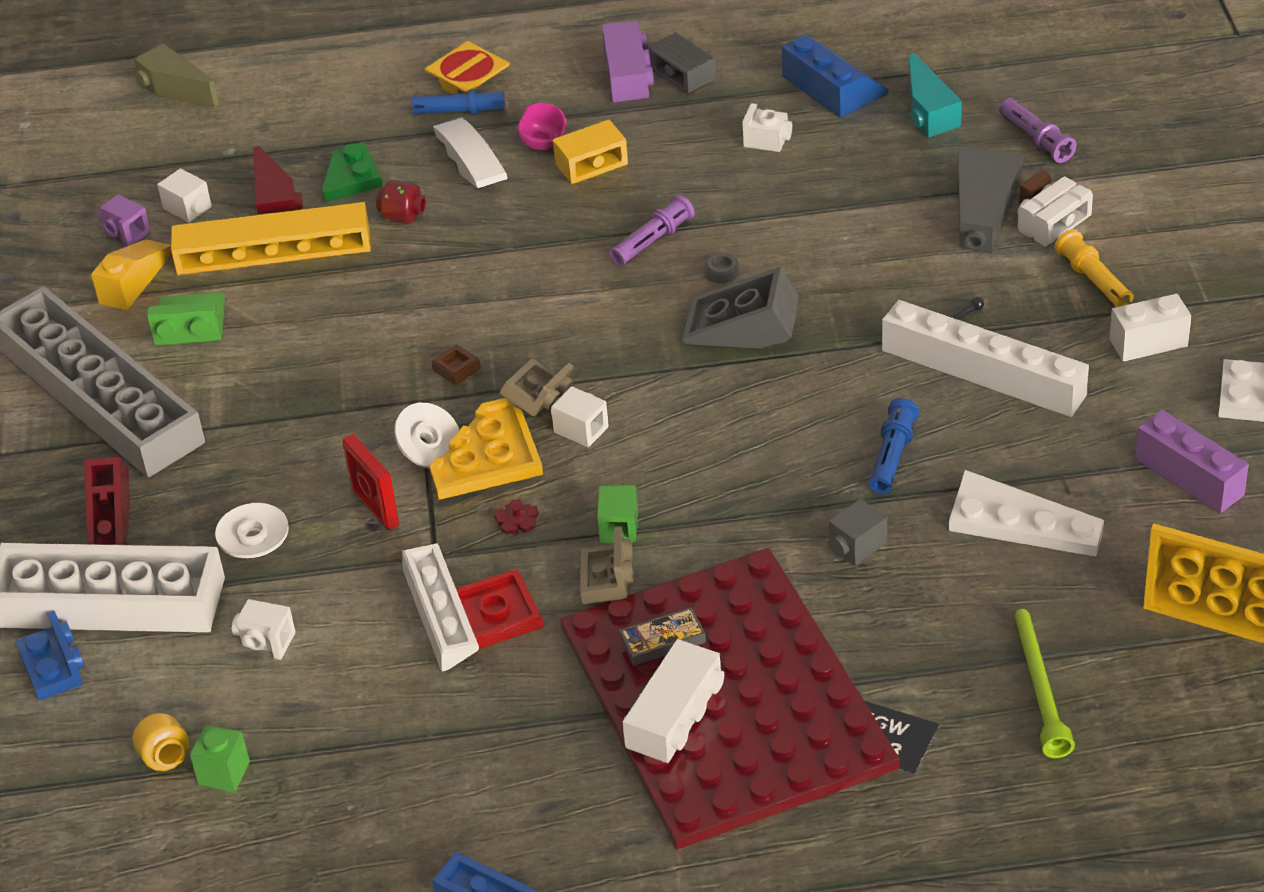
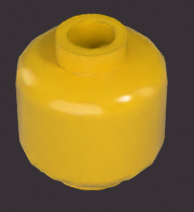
M155 713L148 715L134 729L132 736L133 747L146 766L155 771L171 770L180 765L187 757L190 749L189 736L176 718L169 714Z

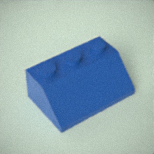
M808 35L796 38L782 46L783 77L839 118L888 94V88L828 46Z

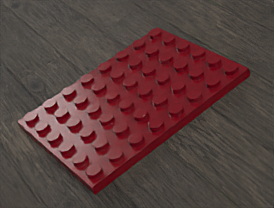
M770 548L627 595V599L612 600L560 618L561 628L677 850L900 768L899 756ZM692 607L706 634V643L697 646L720 653L721 671L724 672V680L717 694L713 693L707 701L702 719L699 722L695 721L690 728L684 747L681 750H676L669 763L625 748L623 720L666 656L633 666L620 640L619 630Z

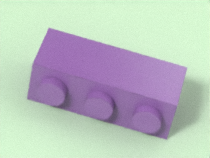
M638 21L603 24L604 52L612 101L619 102L649 98L648 86L654 85L652 67H650L646 33L640 32Z
M1161 410L1138 427L1135 459L1221 514L1245 495L1249 463L1164 410Z

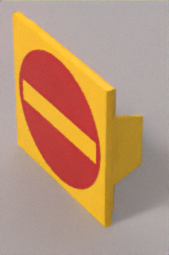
M467 41L426 67L425 71L438 78L443 90L450 94H458L459 90L468 93L508 67L510 63Z

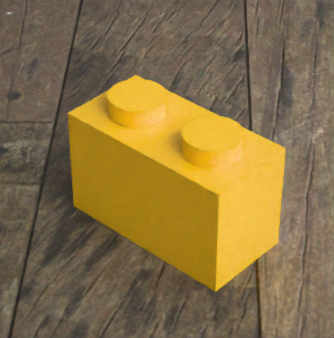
M610 120L553 139L555 165L571 185L628 164L626 139Z

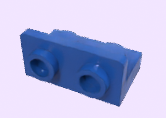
M55 611L47 613L51 624L50 628L16 640L38 700L83 684L78 669L85 667L77 646L70 648L69 644L73 643L74 639L67 621L60 623Z

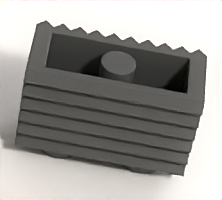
M674 31L673 35L669 34L668 37L665 36L663 40L655 41L654 45L650 44L649 46L650 67H652V71L654 70L659 76L662 75L663 78H666L667 81H670L671 84L673 83L683 92L685 91L686 94L717 78V61L713 53L710 51L705 52L696 46L695 42L690 38L686 39Z

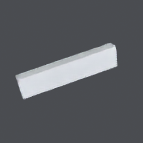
M438 543L402 550V568L440 670L441 672L446 671L479 650L478 643Z

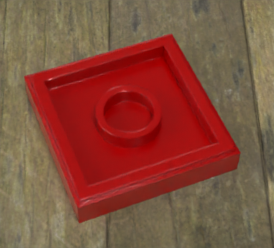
M354 433L343 438L342 444L353 493L386 529L390 530L400 525L390 472Z
M518 568L456 588L479 649L544 628L543 618Z

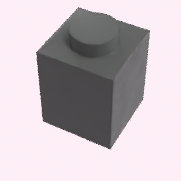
M859 499L829 520V547L837 556L844 557L855 566L887 544V517L862 499Z

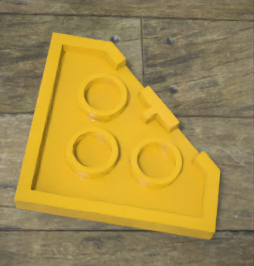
M507 398L485 402L480 405L475 411V419L468 427L463 426L449 442L448 451L442 458L437 457L429 466L439 500L543 475L542 463L522 409L513 406Z

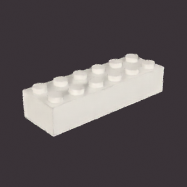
M1 543L0 628L47 629L51 627L47 613L55 611L60 623L67 621L69 628L75 630L210 632L225 579L218 548L200 546Z

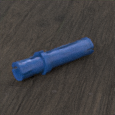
M470 90L469 93L414 95L411 99V105L414 106L412 113L417 115L470 111L471 114H477L478 111L505 110V100H503L505 94L504 91L477 93L476 90Z

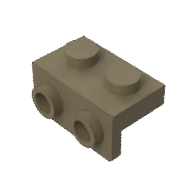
M531 358L505 382L500 394L506 397L513 406L525 410L534 417L543 408L549 410L558 396L561 397L568 390L573 382L569 375L575 366L567 363L555 374Z
M614 527V545L581 549L580 595L582 604H603L611 600L627 599V583L634 582L631 561H633V549L631 539H624L622 527Z

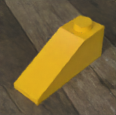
M145 239L107 254L91 274L99 304L128 311L172 255L171 244Z

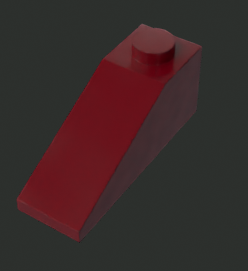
M254 146L255 201L258 215L304 210L302 193L295 192L293 179L260 146Z
M120 456L84 460L87 545H127L130 510L128 467Z

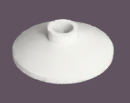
M415 403L406 407L397 417L394 426L395 440L401 452L411 462L424 468H430L429 466L437 457H443L449 449V442L459 431L457 423L449 413L430 403ZM420 437L424 438L427 443L423 442Z
M250 503L236 507L226 513L217 524L215 536L219 547L225 553L238 558H255L266 555L278 548L286 539L289 526L285 514L279 508L266 503Z

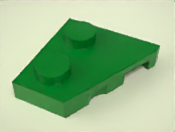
M360 142L334 149L323 184L322 194L324 202L383 186L382 177L365 143Z

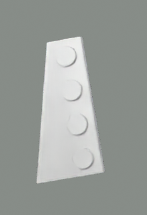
M967 470L964 472L949 519V531L1095 557L1098 553L1104 527V520Z

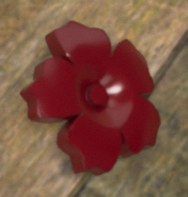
M512 499L509 504L505 505L506 510L497 509L496 513H494V518L498 525L501 526V531L506 534H517L519 529L522 532L532 530L536 524L535 518L539 516L537 506L526 504L523 507L520 499Z

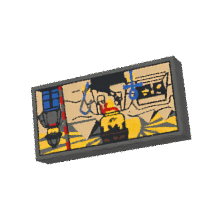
M692 607L619 630L620 640L633 666L666 656L677 639L694 645L706 643V634Z

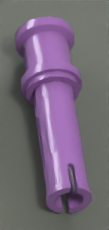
M1011 97L1001 103L999 108L1000 114L1030 135L1040 150H1047L1051 153L1053 160L1063 163L1073 156L1077 147L1076 140L1069 135H1063L1057 125L1043 122ZM1063 145L1066 150H1063L1060 146Z
M681 194L673 196L670 204L663 209L658 208L652 212L650 221L609 250L611 260L619 267L624 266L626 262L646 249L659 237L673 234L679 224L694 218L695 212L690 201Z

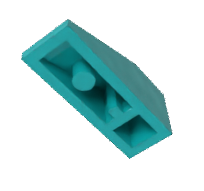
M915 53L910 54V117L913 125L919 128L928 138L960 127L962 101Z

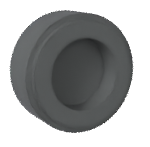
M718 253L706 260V276L712 282L728 283L735 280L739 275L738 260L731 254Z

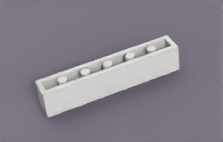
M898 300L882 319V351L1069 417L1073 416L1087 396L1089 364Z

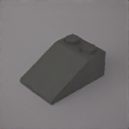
M781 267L692 298L682 340L685 344L756 349L780 345L792 337L800 296Z

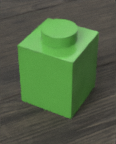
M636 485L599 486L597 521L600 543H614V527H622L624 539H631V542H637L638 502Z
M209 725L204 726L190 754L198 785L232 792L236 791L250 763L242 731Z

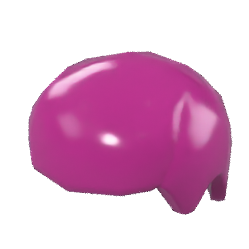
M542 102L527 106L518 123L520 140L524 145L533 150L549 151L554 148L553 139L564 136L567 120L563 111L553 104Z

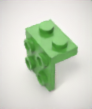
M222 292L165 296L159 299L158 306H148L147 317L155 346L222 340L225 310L224 294Z

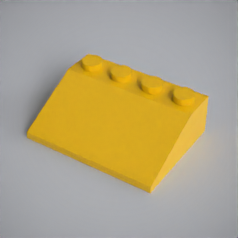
M1153 523L1150 535L1143 609L1264 644V554Z

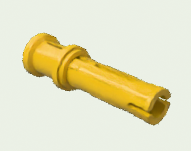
M1070 229L1059 236L1055 243L1057 253L1060 256H1066L1071 261V267L1078 273H1084L1115 307L1129 305L1122 297H1125L1130 302L1133 301V293L1099 260L1098 251L1083 241L1082 234L1078 230Z

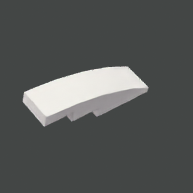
M458 118L433 126L436 138L445 144L448 157L457 163L459 174L474 186L479 188L507 179L506 172L495 154L480 134L466 120Z

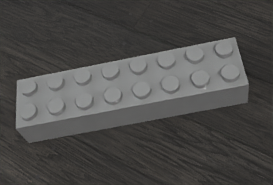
M45 286L0 311V351L147 478L205 443L199 414L195 409Z

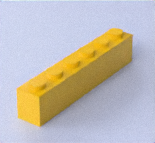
M365 202L173 225L171 235V252L177 275L371 251L370 230Z

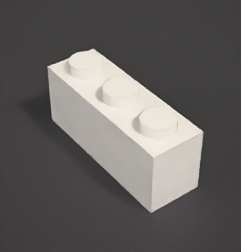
M677 639L623 720L625 748L669 763L676 750H681L686 744L689 730L695 721L699 722L702 719L707 701L713 693L717 694L722 687L724 672L721 671L720 653Z

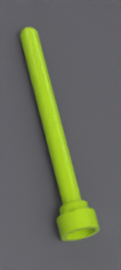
M1019 609L1015 612L1014 617L1044 722V727L1040 734L1043 753L1050 758H1062L1074 750L1075 743L1069 727L1059 720L1030 614L1026 609Z

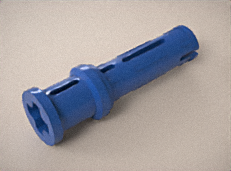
M898 398L890 402L888 406V421L884 422L881 428L883 442L869 480L870 489L879 494H887L891 491L903 448L912 440V425L920 415L918 406L908 399Z

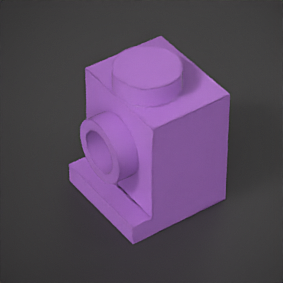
M117 194L100 207L98 218L103 222V228L110 236L121 239L124 247L137 243L151 232L145 207Z

